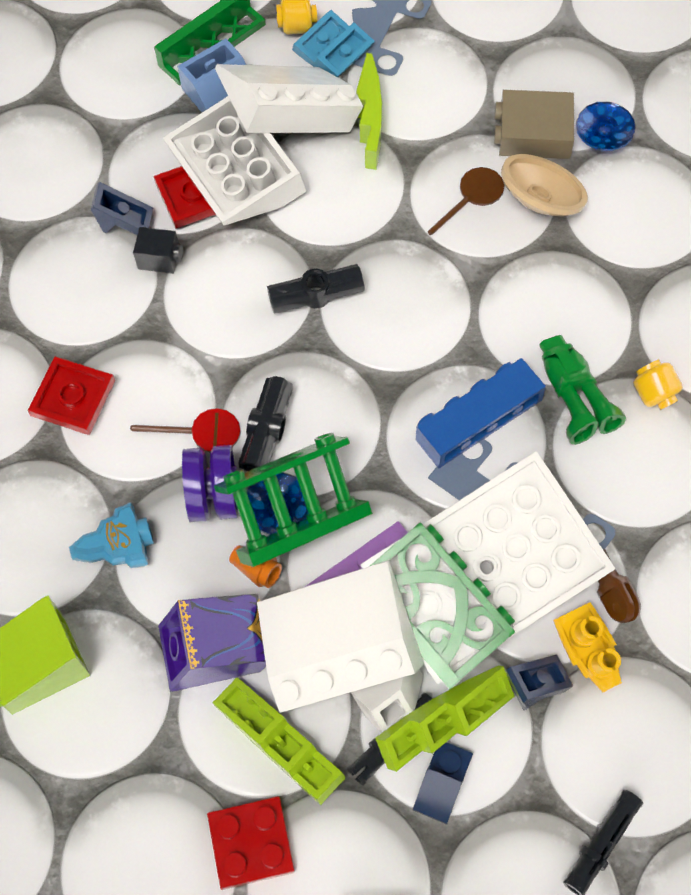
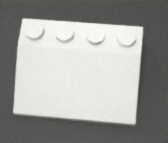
M217 64L215 67L247 133L350 132L363 108L351 84L320 67Z
M229 96L163 137L169 149L223 225L282 208L306 192L300 172L270 133H247Z
M389 560L257 602L267 675L279 713L412 675L424 665Z

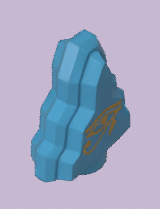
M130 502L115 508L113 516L101 520L96 531L82 535L69 547L72 560L93 563L106 560L113 566L127 564L130 568L148 565L146 546L154 544L147 517L138 519L134 506Z

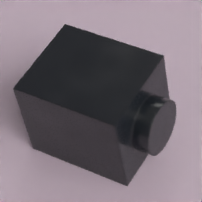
M139 227L133 250L137 268L139 270L174 274L176 262H181L183 255V245L179 244L176 231Z

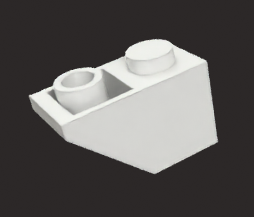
M419 669L415 674L353 691L351 694L364 716L382 733L415 710L423 674Z

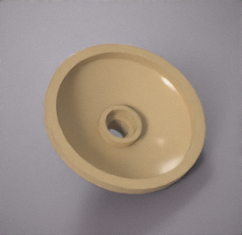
M516 154L508 157L501 168V175L507 189L522 205L532 211L551 216H569L582 211L587 203L588 195L582 183L568 170L550 160L534 155Z

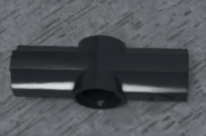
M358 264L326 272L318 268L310 269L301 278L267 286L274 314L303 306L314 309L322 308L331 299L365 291L362 273ZM313 287L321 288L319 290H311Z
M278 376L266 378L257 407L252 408L246 428L247 438L238 462L239 468L246 472L269 463L276 443H280L286 423L285 413L293 393V384L285 378Z

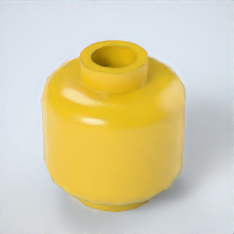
M281 0L280 4H276L278 28H282L285 34L306 33L312 27V23L317 22L316 4L311 5L310 0Z
M658 359L636 371L638 376L634 379L633 384L645 406L653 407L658 405L660 410L678 401L675 395L681 392L683 384L670 363H661Z

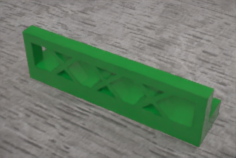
M220 0L154 46L157 64L180 86L179 73L172 67L196 56L195 51L198 49L210 48L222 41L216 40L217 36L221 33H232V37L228 41L233 47L237 46L266 25L265 18L250 6V0ZM245 16L253 20L249 25H238V21Z

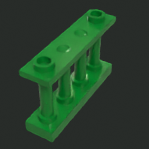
M334 433L323 434L314 439L315 444L245 473L243 470L228 473L223 476V482L214 485L215 491L218 493L233 494L248 537L246 546L236 550L240 563L255 567L373 514L369 501L355 499L354 496H350L336 449L350 444L348 437L334 436ZM322 455L337 497L336 506L328 510L321 509L306 463ZM291 468H294L308 510V514H306L307 519L299 523L291 521L276 476ZM262 480L264 481L278 523L277 532L267 537L261 535L246 491V487Z

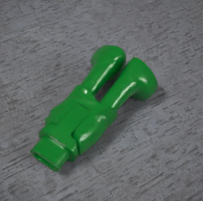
M557 335L545 339L539 344L543 352L542 360L546 375L555 389L557 397H561L564 400L571 415V421L566 428V436L571 444L576 445L587 441L595 434L597 428L601 434H608L617 430L625 423L626 416L624 412L609 402L596 385V379L590 372L588 362L584 359L583 355L574 349L571 343L567 344L562 335ZM583 391L594 411V416L577 392Z

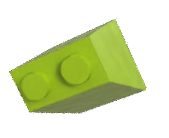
M49 595L38 600L0 628V708L4 707L12 715L90 676L63 614Z

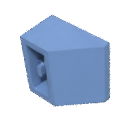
M226 38L177 66L182 90L201 112H204L228 96L215 70L216 65H246L241 54Z

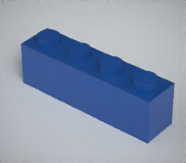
M522 358L513 364L511 362L505 363L490 379H481L471 387L470 392L450 399L445 404L444 409L436 414L429 413L425 415L416 426L415 440L439 469L541 402L546 385Z

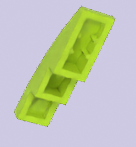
M366 53L356 94L363 105L357 118H361L359 124L360 143H366L365 168L377 170L381 147L382 98L379 75L373 54Z
M498 665L438 695L378 735L375 739L387 769L397 772L420 752L424 751L432 754L454 735L468 736L515 696L504 666Z
M238 677L212 702L252 743L320 805L346 778L336 766L316 750L310 741L294 729L285 717Z

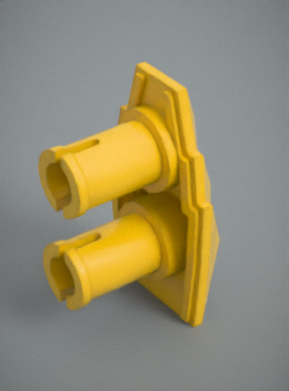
M591 602L553 620L572 665H577L585 679L589 677L602 693L622 683L618 669L621 665V657L614 648L617 644Z

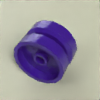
M232 445L213 446L210 453V468H208L207 458L202 448L183 449L182 479L189 523L208 521L211 515V499H213L215 512L220 520L238 518V508L233 494L218 493L214 488V485L224 481V475L237 471Z

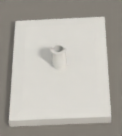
M537 451L423 524L425 528L431 524L444 539L440 545L448 554L455 551L468 567L463 572L472 582L478 578L491 593L487 599L495 609L503 606L515 620L511 625L515 631L513 635L616 569ZM396 542L360 564L361 567H369ZM414 544L408 548L405 561L409 571H418L415 567V557L417 554L421 562L427 563L430 561L431 552L428 547L422 544ZM398 556L390 561L394 575L403 573L399 566ZM440 558L439 566L435 571L455 576ZM482 562L491 564L492 571L490 574H484L480 570ZM416 583L420 592V606L416 615L410 620L415 627L430 620L443 621L454 627L456 616L454 588L434 583ZM409 584L403 586L408 594L401 593L404 606H408L413 602V594ZM467 589L468 610L481 606ZM478 616L475 624L478 628L484 630L474 632L466 627L464 634L473 641H486L493 634L492 621L486 616ZM435 627L430 631L429 636L433 642L438 643L442 640V634L449 640L451 633L442 628ZM462 642L455 657L449 664L450 668L455 672L479 650L471 648ZM423 659L425 667L429 671L430 675L432 676L436 684L442 682L438 675Z

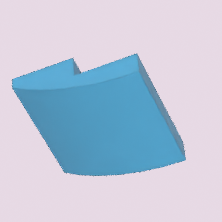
M330 10L293 44L292 50L313 67H320L332 75L340 77L375 41L356 23L353 22L349 26L335 12Z

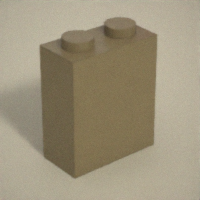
M503 89L501 102L495 103V120H500V126L495 125L494 144H499V156L528 154L542 158L570 159L574 144V92Z

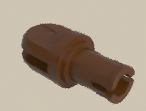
M615 569L598 580L599 586L596 593L609 616L619 623L634 621L640 614L641 603L628 577L619 575Z

